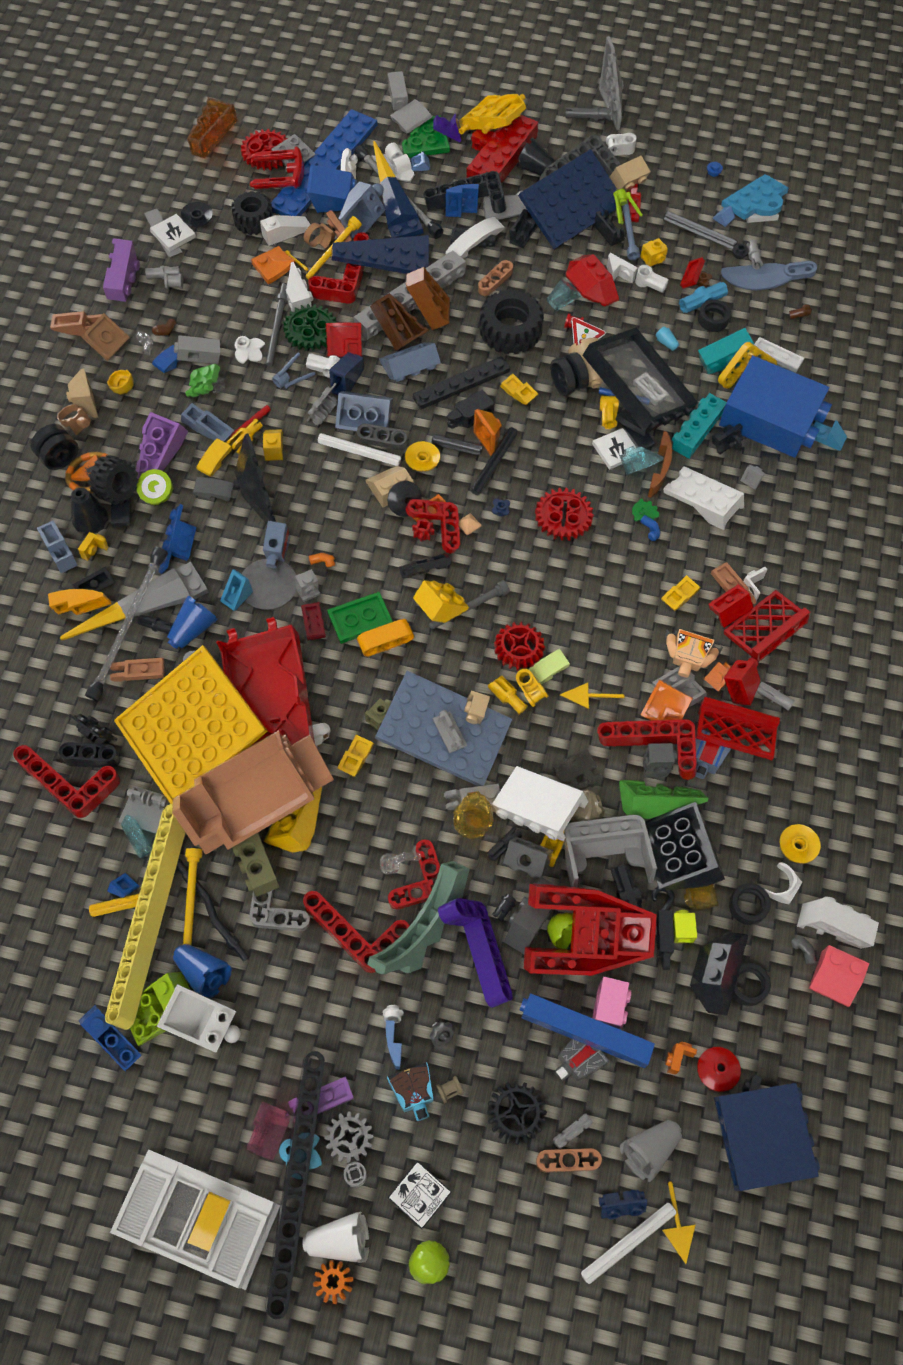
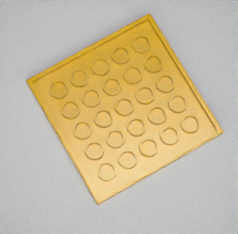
M203 645L114 720L170 804H173V798L194 787V779L246 750L268 732Z

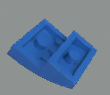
M479 184L459 185L447 189L446 216L461 217V212L477 213Z

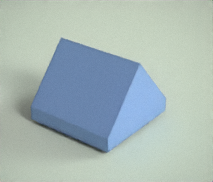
M732 207L723 208L713 219L726 227L735 219Z

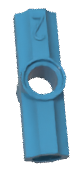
M719 282L708 288H705V286L697 288L693 294L680 299L681 311L688 313L701 307L706 301L717 300L727 296V285L724 282Z

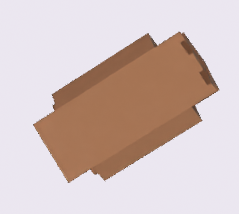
M278 730L194 779V787L173 798L172 813L194 846L199 844L205 854L210 853L223 844L229 850L314 800L313 792L334 779L310 735L291 745L286 734L282 736Z

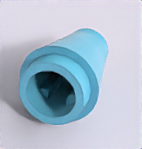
M665 326L655 335L657 341L672 351L680 345L671 330Z

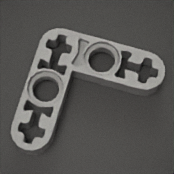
M274 890L267 892L268 899L264 902H259L253 891L250 920L255 927L305 931L310 926V917L305 911L271 908ZM255 906L262 907V915L265 918H261L260 922H257L256 918H254V916L259 914V908ZM284 914L286 916L285 922L276 924L274 922L276 915ZM289 915H292L294 920H299L300 916H303L306 922H302V925L299 926L297 921H291L292 925H289Z

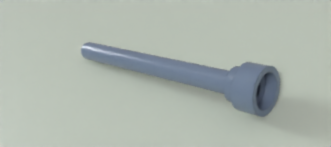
M627 200V204L622 206L629 244L627 258L629 260H636L640 257V251L635 245Z

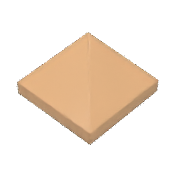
M471 513L459 520V527L467 536L481 527V524Z

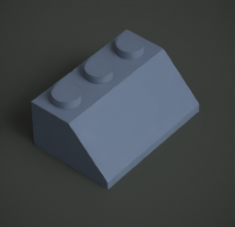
M423 342L379 358L388 377L396 380V382L406 379L405 376L409 374L411 376L421 373L420 370L434 369L437 364L441 363L435 343Z
M348 391L339 392L335 428L357 431V428L365 423L389 427L393 398Z

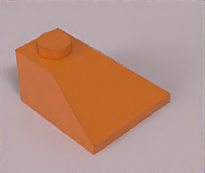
M477 409L474 414L473 432L489 455L492 456L500 438L502 425L500 420L496 419L492 413Z

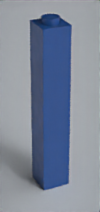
M531 993L528 999H523L520 1011L523 1012L522 1019L642 1068L648 1066L655 1043Z

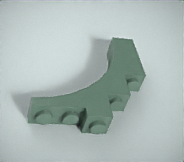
M455 861L442 863L432 891L413 923L393 944L383 951L370 956L368 965L379 974H387L395 970L411 973L421 969L427 946L440 942L444 923L439 917L438 908L456 898L463 897L470 869Z

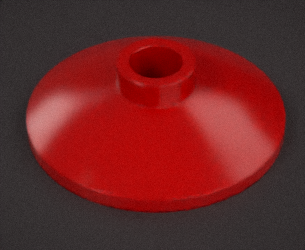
M712 1047L701 1054L697 1063V1072L700 1080L706 1087L713 1091L724 1092L732 1089L738 1083L741 1067L737 1057L731 1051L723 1047ZM718 1064L724 1066L723 1072H720L717 1069Z

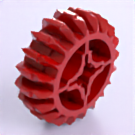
M522 621L519 625L513 622L512 627L507 624L505 629L501 628L494 642V652L497 654L498 661L502 660L503 666L509 664V669L513 666L516 667L517 671L520 667L523 669H527V666L533 667L534 663L540 661L544 654L543 651H545L544 638H541V632H536V626L530 628L529 623L523 626ZM529 641L532 642L534 650L530 649V646L528 645ZM505 642H507L509 644V647H511V650L509 652L505 648Z

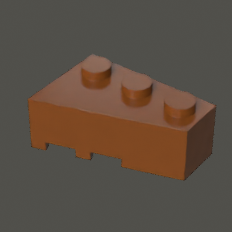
M425 267L408 273L405 283L406 288L431 329L434 330L449 324L450 297Z

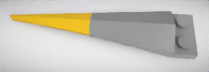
M189 562L177 569L172 568L60 636V639L66 640L129 617L184 603L187 596L197 599L209 592L194 566Z

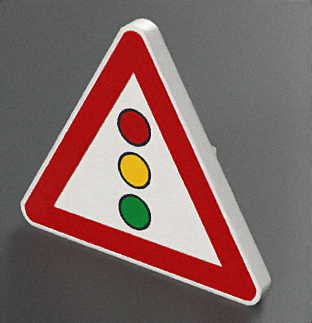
M572 318L574 344L576 343V346L581 344L583 339H600L606 333L604 330L580 319Z

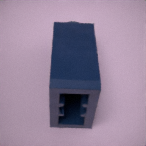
M348 352L330 368L331 387L336 383L331 393L338 395L341 391L351 392L364 370L363 357Z

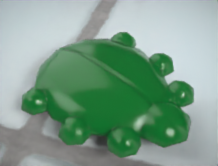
M639 499V502L635 503L632 508L635 521L641 520L644 515L653 520L659 517V512L656 511L657 506H652L651 501L644 502L643 499Z

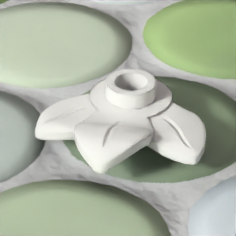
M238 337L235 342V357L237 361L244 364L248 359L252 362L262 360L260 348L265 343L258 338Z

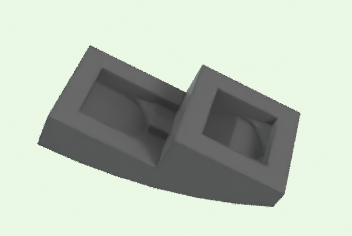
M197 477L192 494L207 499L213 496L229 502L234 483L213 478Z

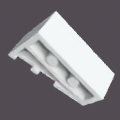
M824 897L802 904L797 927L804 928L809 926L817 929V934L823 935L826 932L835 935V940L862 949L874 946L879 923L872 920L867 914L858 913L850 906L837 903L832 897Z

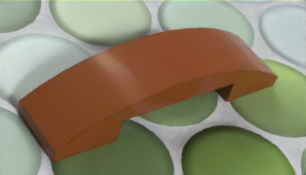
M667 431L663 432L658 455L664 456L661 473H653L648 493L649 498L653 497L662 487L670 467L672 444Z

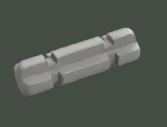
M584 1114L579 1118V1121H575L563 1130L562 1134L554 1137L553 1142L556 1147L561 1149L567 1144V1141L570 1142L582 1133L584 1128L587 1129L593 1123L591 1118Z

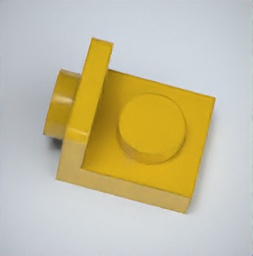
M89 532L79 546L78 551L81 558L88 561L91 556L95 555L97 547L106 551L109 547L104 536Z

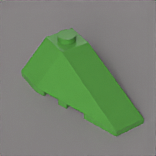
M620 780L619 782L623 811L626 815H639L643 819L657 817L694 802L697 805L708 802V797L698 789L676 786L673 790L663 786V784L657 783L656 787L646 786L644 781Z

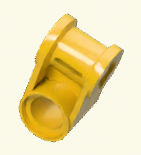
M521 669L517 672L516 681L532 707L542 698L549 697L544 687L530 670ZM529 675L530 680L527 683H523V678Z

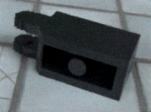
M483 389L473 393L470 397L454 405V410L447 415L448 427L451 429L460 425L465 428L472 427L474 425L475 410L480 409L494 414L495 403Z

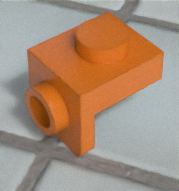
M718 662L704 680L720 692L726 685L724 676L732 666L727 662L724 664Z
M686 1042L676 1043L672 1048V1052H668L666 1057L667 1073L676 1075L680 1070L683 1055L694 1057L697 1054V1049L692 1048V1045Z

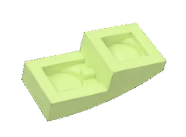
M558 649L541 659L528 670L543 684L551 680L556 673L568 668L570 663L562 651Z

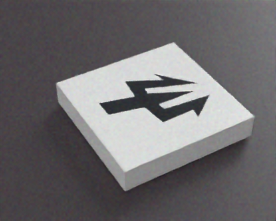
M177 214L150 227V232L169 252L196 238L193 230Z
M623 428L597 438L592 442V445L609 470L640 457V452Z

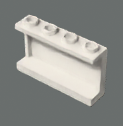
M516 766L492 805L500 818L505 820L508 818L519 826L525 825L536 833L542 832L550 839L564 841L566 838L563 833L564 829L577 808H585L588 800L581 790Z

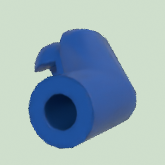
M644 515L640 523L649 528L648 538L651 541H655L661 534L659 525L656 521Z

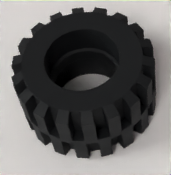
M254 191L239 194L238 198H234V202L231 204L235 227L244 234L248 233V235L262 233L260 221L273 216L270 199L265 194Z
M106 455V457H100V461L96 460L94 462L95 465L91 467L90 470L92 471L88 475L90 478L88 481V485L91 486L89 488L90 491L93 492L95 497L115 505L124 504V501L128 502L130 496L133 497L134 491L137 490L136 484L139 481L135 466L131 462L115 456Z

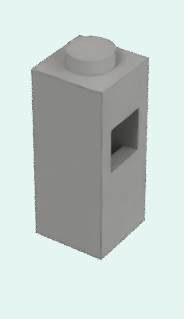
M403 72L388 73V88L393 110H399L408 104Z
M178 335V341L174 342V353H177V360L218 364L220 340Z

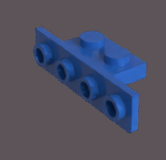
M181 504L171 511L169 517L171 524L166 529L165 534L168 536L162 545V549L166 550L168 555L159 567L158 572L161 574L168 568L171 555L185 561L190 557L197 527L180 521L183 509Z

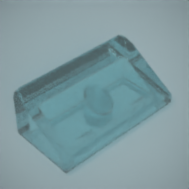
M126 815L121 823V827L141 859L151 853L152 847L135 817Z

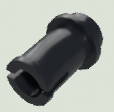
M509 894L501 897L502 901L492 913L495 918L498 917L497 919L502 922L511 908L516 906V899Z

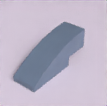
M193 403L181 414V422L214 441L218 438L226 442L234 433L231 427L208 410L204 412Z
M54 520L37 527L60 573L78 566Z

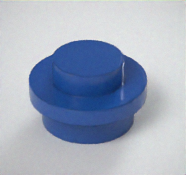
M711 162L707 166L708 174L712 177L718 176L723 169L722 165L718 162Z

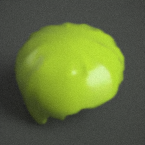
M558 913L551 918L547 925L549 937L553 945L559 949H567L571 943L573 913Z
M428 1240L421 1242L420 1245H417L409 1259L410 1273L421 1284H434L442 1281L450 1267L449 1254L446 1248L436 1241Z

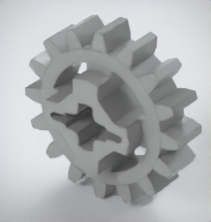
M348 1111L345 1118L340 1113V1120L332 1119L331 1121L334 1126L326 1128L330 1132V1135L324 1136L325 1140L330 1141L326 1148L327 1150L333 1148L331 1156L335 1157L338 1154L339 1162H342L344 1158H347L348 1164L351 1163L352 1158L359 1162L360 1154L365 1157L367 1156L365 1148H372V1145L368 1143V1140L374 1139L373 1135L368 1134L372 1127L365 1126L366 1118L361 1121L359 1120V1113L352 1117L351 1112ZM348 1122L356 1123L360 1128H352L348 1125ZM340 1126L342 1129L340 1135L334 1139L335 1132ZM347 1132H350L351 1135L355 1134L352 1138V1143H349L347 1140L343 1141L346 1138ZM364 1136L363 1144L358 1149L357 1143ZM344 1146L348 1148L351 1153H344L340 1151L338 1148Z

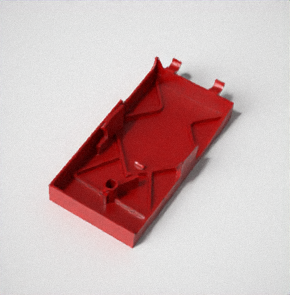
M271 617L266 619L268 631L238 639L235 628L226 630L229 636L228 642L216 641L221 652L223 671L268 731L252 745L278 730L282 736L286 734L291 745L308 735L312 737L315 743L299 633L292 625L277 628L275 618Z

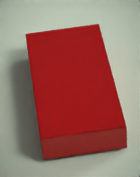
M703 257L689 261L680 283L683 289L697 284L705 263Z

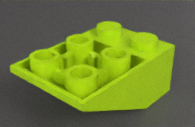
M182 972L166 973L143 990L134 1024L130 1028L138 1046L166 1032V1030L157 1027L177 984L190 990Z

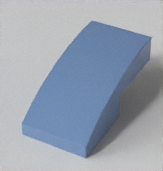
M386 1020V1038L389 1054L395 1069L400 1070L402 1044L394 1043L395 1021Z

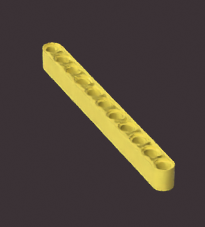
M173 804L167 805L161 815L105 1014V1021L108 1024L124 1030L131 1028L136 1018L186 833L172 813Z

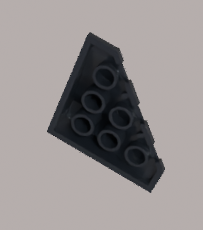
M248 433L245 434L234 471L236 479L233 482L236 490L240 489L242 497L266 524L268 521L276 522L260 466H258L256 453Z

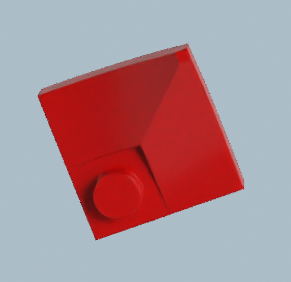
M326 323L327 357L333 355L342 358L348 352L362 357L361 323Z

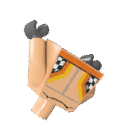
M669 629L666 630L665 640L669 655L673 658V664L680 666L678 675L688 678L691 670L699 671L701 667L706 668L716 660L723 649L722 646L721 648H716L713 639L679 629V631L675 630V633H670Z

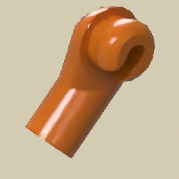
M318 553L308 556L311 565L325 562L326 567L335 566L333 555Z

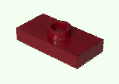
M320 602L301 605L307 641L326 638Z

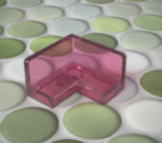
M262 1102L254 1119L253 1125L255 1129L246 1149L249 1152L273 1161L291 1120L289 1113Z

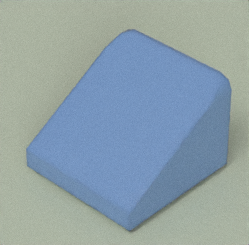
M424 152L410 158L412 171L430 170V161Z

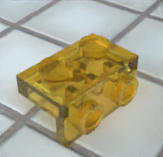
M714 884L706 887L686 888V894H684L685 903L694 911L719 906Z

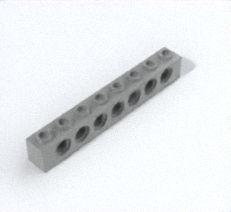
M452 250L425 269L443 289L466 273V261ZM405 283L390 292L405 307L407 312L415 309L417 306ZM370 306L354 316V323H361V334L367 340L377 335L383 329Z

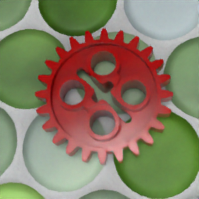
M261 129V132L255 131V134L250 133V137L246 136V140L242 141L241 154L247 165L251 164L252 168L257 166V170L263 167L264 171L266 168L272 170V167L278 169L277 165L283 166L282 160L256 162L251 159V155L256 152L272 151V148L288 139L285 134L281 135V132L276 133L275 129L272 132L269 129L266 132Z
M567 487L565 491L558 488V492L551 489V495L546 492L545 497H540V502H537L535 509V520L538 521L537 526H542V532L547 530V536L553 534V539L560 536L561 541H563L564 537H567L568 541H570L571 536L577 539L578 534L583 536L584 531L588 532L594 516L592 514L593 508L590 507L591 502H586L587 497L581 498V492L574 494L575 489L568 492ZM565 501L567 502L565 514L566 518L565 526L562 527L563 506Z

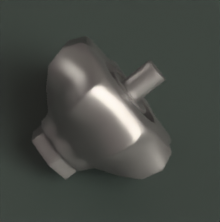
M435 1022L432 1025L429 1037L433 1045L444 1046L452 1040L455 1030L450 1022Z

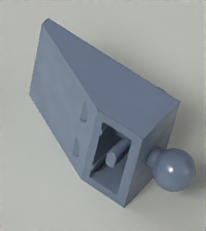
M359 181L347 196L339 216L340 222L346 229L348 227V220L354 216L362 224L358 230L350 233L352 241L357 233H366L386 210L379 199V196L384 192V188L380 183H375L372 186L371 184Z

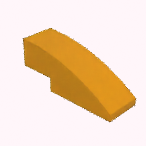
M68 589L48 594L49 606L58 615L68 611L80 615L111 605V601L104 593L94 590Z

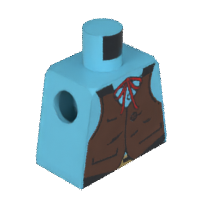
M427 1062L387 1077L388 1083L404 1112L413 1110L417 1121L429 1117L426 1104L433 1102V1093Z

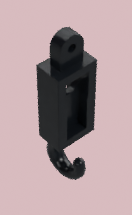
M658 886L652 892V900L654 902L658 900L657 894L662 892ZM666 890L663 892H666L669 898L666 904L657 912L656 941L657 956L662 957V969L670 970V957L674 953L673 912L670 908L674 903L675 894L673 890Z

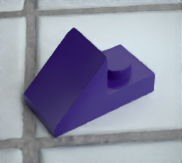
M454 114L450 122L446 118L436 115L433 120V129L461 142V134L458 130L460 124L457 114Z

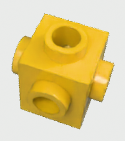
M658 238L643 244L640 257L651 267L665 261L668 248Z

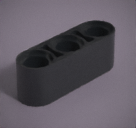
M66 742L59 748V755L68 766L92 768L111 766L115 768L120 763V756L112 745ZM73 752L71 756L66 757L68 753ZM93 753L91 757L86 758L88 754ZM113 754L110 759H106L108 755Z

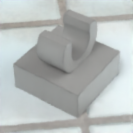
M749 465L740 481L756 489L765 473L762 472L763 469L760 467Z

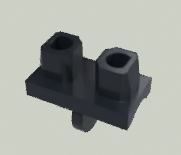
M729 424L724 428V434L715 433L712 435V444L716 446L717 453L721 455L728 449L734 448L738 450L742 447L741 441L743 436L741 429L743 425L737 424L732 426Z

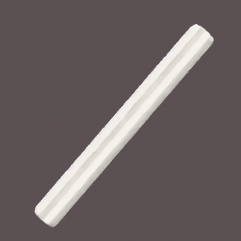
M322 433L318 437V443L395 466H399L401 462V456Z
M666 1203L584 1269L581 1275L586 1283L591 1284L676 1215L674 1207L670 1203Z

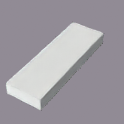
M761 337L754 344L771 355L778 365L795 373L804 361V357Z

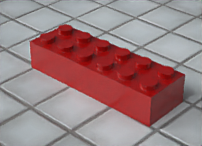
M520 115L510 125L498 128L467 167L466 178L496 171L502 184L516 163H518V158L525 145L532 142L530 140L532 137L534 139L537 138L539 122Z

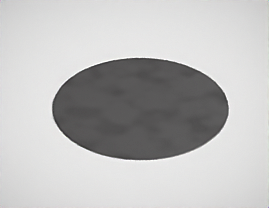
M261 559L250 564L242 572V575L249 579L253 593L245 601L259 609L269 610L281 607L289 602L296 592V573L285 562L278 561L277 568H269L266 566L267 559Z

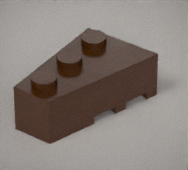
M390 293L370 306L396 351L429 331L417 321L415 316H411L405 310V307Z

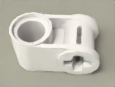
M633 133L611 134L606 138V144L614 156L630 155L635 152L636 135Z

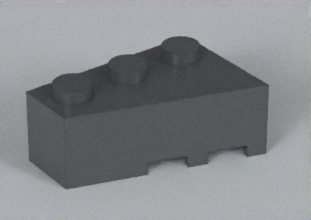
M543 877L538 882V884L554 885ZM524 897L519 905L520 911H515L509 920L511 926L504 940V943L522 954H525V947H530L533 939L537 937L538 931L553 910L537 909L529 906V897Z

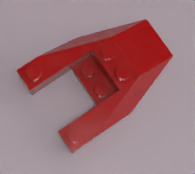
M547 884L529 885V906L537 909L573 910L571 949L525 947L523 968L529 973L592 976L654 957L657 914L596 889Z

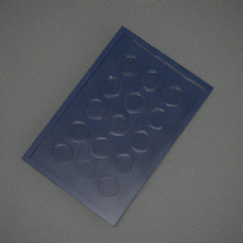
M590 149L525 189L518 196L555 250L594 225L596 212L600 211L602 216L605 214L606 209L609 214L616 210V203L613 193L617 191V188Z

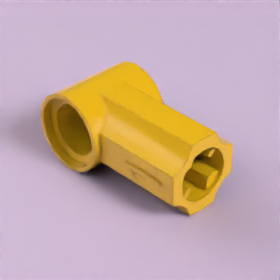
M601 396L600 398L602 427L605 429H612L617 426L616 416L619 400L616 396Z

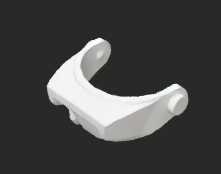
M781 862L778 863L777 867L788 876L789 889L782 893H773L767 889L765 891L769 894L770 898L781 903L790 904L802 881L787 864Z

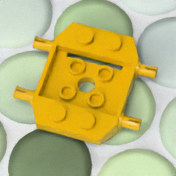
M488 95L459 120L461 127L458 129L459 133L464 134L467 130L482 129V132L487 134L489 130L510 125L526 109L525 102L523 101L525 100V95Z

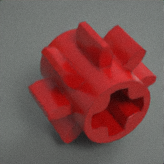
M427 518L417 519V525H412L414 538L417 537L421 542L422 540H430V535H434L433 522H429Z

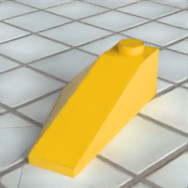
M322 787L313 792L314 800L281 818L280 821L278 820L273 823L264 842L292 853L307 850L315 832Z

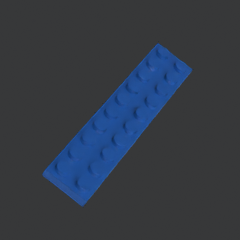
M351 109L314 152L316 155L305 162L301 185L297 189L294 186L284 187L271 202L272 211L281 216H301L312 204L307 194L310 165L340 170L343 151L346 148L350 149L352 156L355 148L361 145L376 128L377 120Z

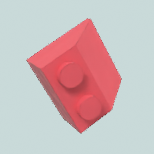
M828 945L821 952L808 989L850 1007L864 981L869 963Z

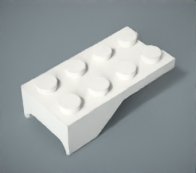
M683 467L679 471V477L664 487L665 494L693 506L709 524L725 530L726 523L739 508H744V493L687 467Z

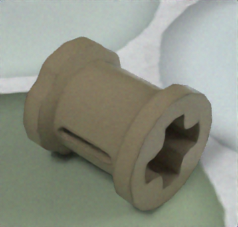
M456 1076L453 1077V1080L443 1085H436L444 1104L447 1103L448 1099L458 1094H464Z

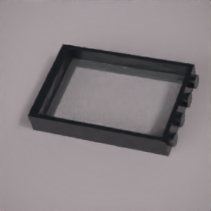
M637 327L589 343L582 355L644 432L651 429L655 430L661 425L665 426L685 415L689 416L698 404V401Z

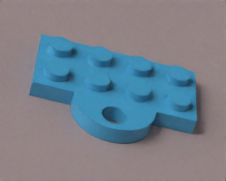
M764 174L722 200L721 206L724 208L731 206L734 214L744 220L755 213L762 216H773L782 210V196L788 193L789 187Z

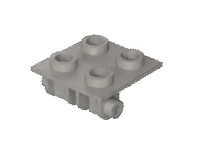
M295 134L271 149L272 151L289 150L297 146L301 150L304 163L316 155ZM295 159L282 160L286 164V172L287 163H294Z
M336 383L331 388L328 386L321 397L312 405L308 412L310 416L306 420L307 422L311 418L315 425L322 424L324 419L337 405V399L329 396Z
M136 786L132 789L129 788L127 791L129 798L118 823L156 834L162 812L169 805L168 800L160 793Z

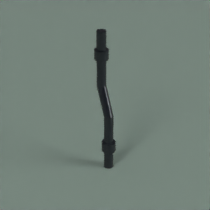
M178 859L176 868L182 874L183 880L188 883L189 869L181 859ZM196 879L195 891L204 901L211 924L226 940V945L231 951L234 950L243 962L246 961L250 956L240 945L239 939L233 936L219 920L210 894Z

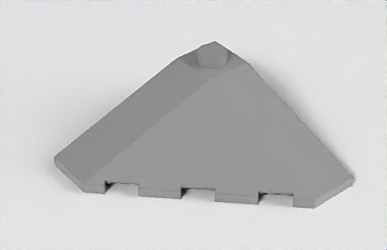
M610 36L606 37L599 90L607 108L612 107L611 118L616 130H620L623 81L621 80L615 48Z

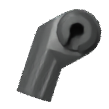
M802 936L793 938L791 940L792 947L795 949L800 948L804 952L805 964H816L813 946Z

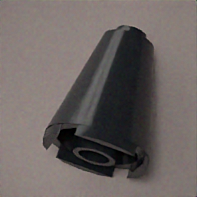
M532 137L530 139L532 142L530 144L527 143L518 158L520 163H516V167L541 176L544 170L555 162V159Z
M76 488L72 491L71 521L76 531L88 535L89 532L96 534L103 530L105 523L108 522L106 509L87 489Z

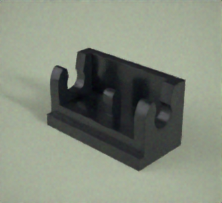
M523 209L510 230L509 243L523 249L537 228L534 219L528 217V210Z
M607 209L603 216L598 211L596 212L594 226L609 245L613 246L624 241V230L621 228L619 231L608 218L609 212Z

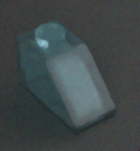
M632 446L625 449L624 454L619 455L627 475L664 460L663 456L643 447L635 449Z

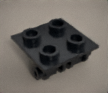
M69 714L72 719L78 722L76 726L78 732L91 739V742L94 744L111 745L109 743L111 740H118L112 735L113 731L107 727H101L96 718L92 716L85 717L82 714Z

